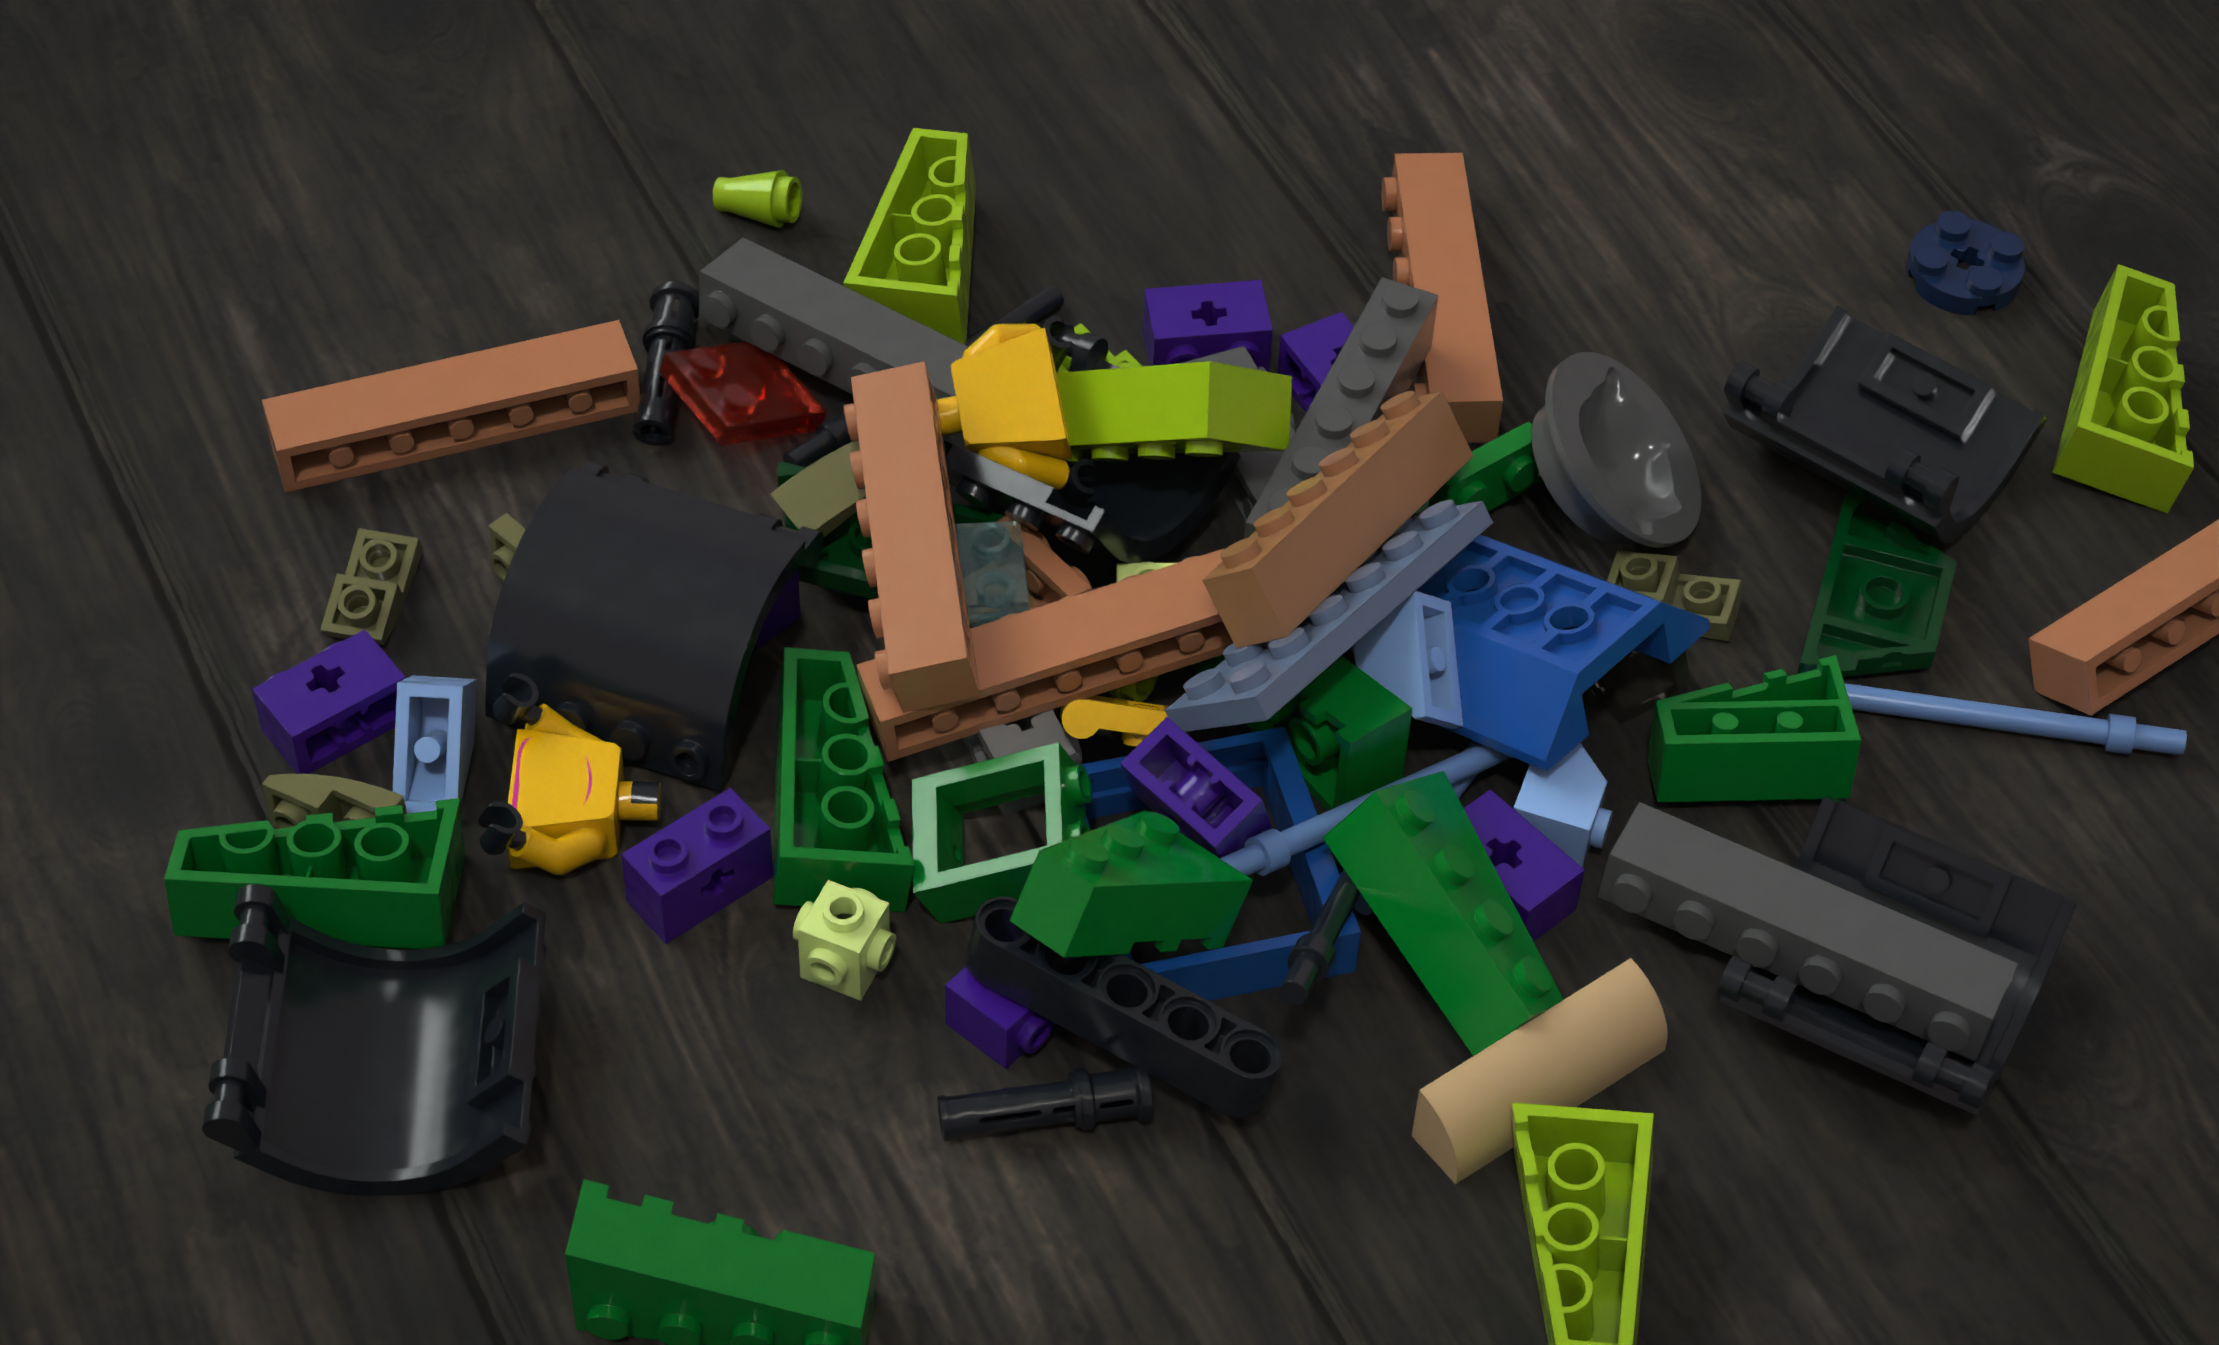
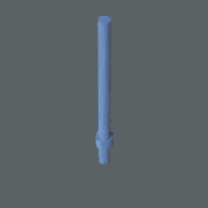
M1844 683L1852 710L2102 744L2103 751L2130 755L2133 749L2183 756L2186 747V730L2136 724V717L2109 713L2106 719Z
M1479 744L1374 791L1440 771L1445 772L1450 784L1453 785L1514 757ZM1374 791L1281 832L1276 829H1269L1246 840L1244 848L1220 859L1246 876L1253 873L1261 876L1272 873L1287 866L1290 863L1291 856L1325 842L1322 837Z

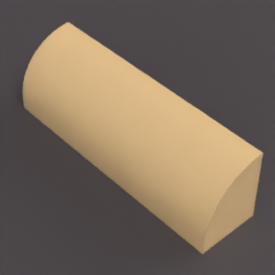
M1630 958L1421 1088L1418 1094L1412 1137L1446 1175L1457 1184L1513 1148L1512 1102L1577 1107L1665 1051L1668 1038L1666 1018L1660 1000L1648 978Z

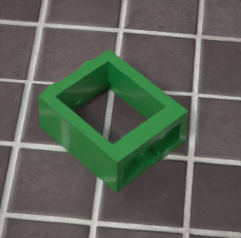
M1057 742L912 779L913 862L915 865L913 871V893L940 924L976 916L979 907L985 901L995 897L1019 899L1039 850L1091 831L1086 823L1085 804L1092 801V786L1085 767L1082 764L1076 765L1061 744ZM1045 793L1047 846L964 866L963 813Z

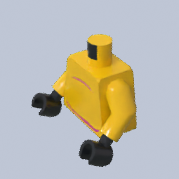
M1052 316L1047 319L1041 328L1037 324L992 325L963 352L962 358L955 360L951 364L956 395L937 399L942 435L947 436L963 432L967 450L1054 487L1060 491L1061 495L1068 502L1077 504L1086 501L1098 493V490L1084 487L1078 480V476L1089 477L1098 471L1096 463L1091 459H1081L1069 467L1065 459L1073 457L1055 363L1063 359L1073 346V343L1071 341L1059 342L1053 338L1065 327L1064 320L1059 316Z
M513 673L508 676L500 686L503 694L493 704L494 715L500 722L505 724H515L521 719L526 724L525 729H517L508 803L503 801L490 803L478 819L479 825L482 828H487L479 839L481 848L489 855L502 854L507 848L510 868L538 867L554 875H564L595 860L612 858L619 851L622 820L659 821L661 811L660 782L625 781L621 747L615 743L605 742L577 727L546 704L537 707L535 703L539 698V691L537 685L527 675Z

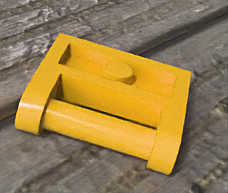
M1095 695L1086 699H1075L1067 705L1061 706L1060 718L1065 731L1074 738L1086 739L1094 735L1098 729L1122 732L1121 740H1124L1123 744L1137 747L1168 717L1165 710L1169 706Z

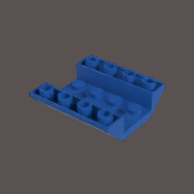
M1481 534L1416 590L1451 602L1463 727L1455 729L1442 728L1545 771H1549L1589 736L1582 694L1633 649L1671 664L1710 630L1708 618Z

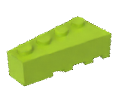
M921 128L912 129L843 282L845 287L966 345L976 198V181L968 133Z
M2120 264L2117 265L2092 314L2052 473L2168 514L2194 469L2193 452L2188 451L2186 445V435L2190 429L2188 410L2182 408L2181 388L2185 383L2184 367L2178 364L2176 348L2180 342V331L2174 283Z
M1212 361L1056 373L1073 457L1065 459L1068 465H1073L1083 459V454H1092L1091 460L1102 462L1129 461V454H1138V458L1170 460L1175 459V453H1185L1187 456L1221 457L1223 452L1285 451L1290 443L1292 376Z
M1512 1102L1513 1151L1548 1345H1637L1653 1168L1654 1113Z

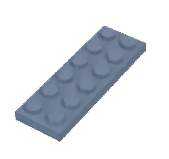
M1445 500L1430 506L1423 512L1414 513L1286 638L1236 648L1234 643L1229 645L1223 651L1225 659L1219 665L1195 675L1183 685L1186 693L1165 710L1168 718L1184 732L1266 721L1493 523L1483 501L1455 505L1453 500Z

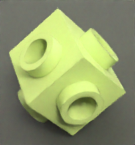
M830 880L826 882L814 903L810 901L804 903L793 927V938L798 940L800 977L860 1001L878 971L882 972L888 965L896 943V935L890 932L888 902L878 899L874 894L865 889L848 888Z

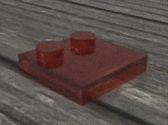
M748 342L667 352L664 355L659 371L721 446L816 431V427L819 424L823 423L827 412L782 359Z

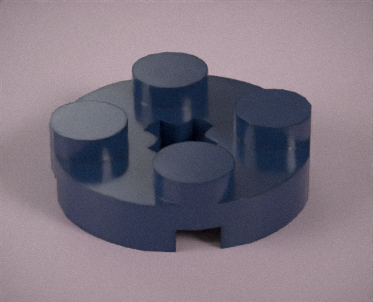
M1946 211L1938 216L1936 223L1925 226L1915 235L1907 257L1906 271L1908 276L1911 273L1917 281L1916 292L1925 301L1937 308L1955 314L1976 315L1978 306L1995 304L1994 311L2009 305L2019 292L2025 272V262L2022 255L2025 245L2023 240L2014 233L2003 232L1990 224L1969 219L1962 212ZM1966 263L1970 264L1971 266H1969L1968 269L1965 270L1959 268L1957 264Z

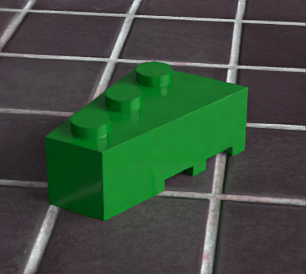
M1836 655L1818 659L1817 669L1787 677L1783 669L1764 673L1763 683L1733 690L1728 682L1655 701L1647 761L1657 802L1823 799L1827 795L1836 799L1850 798L1861 738Z
M1142 811L1039 850L1012 913L1010 922L1064 958L1129 954L1134 942L1156 941L1154 946L1160 952L1177 951L1181 940L1201 939V944L1207 949H1219L1224 947L1253 880L1181 834L1178 825L1170 818L1156 812Z

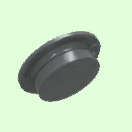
M1579 352L1570 355L1553 369L1548 379L1545 406L1537 412L1531 431L1532 449L1538 470L1558 506L1579 528L1592 537L1607 543L1619 544L1631 539L1645 546L1665 548L1684 540L1692 533L1699 520L1701 512V487L1692 452L1679 425L1668 408L1650 386L1637 374L1613 358L1595 352Z

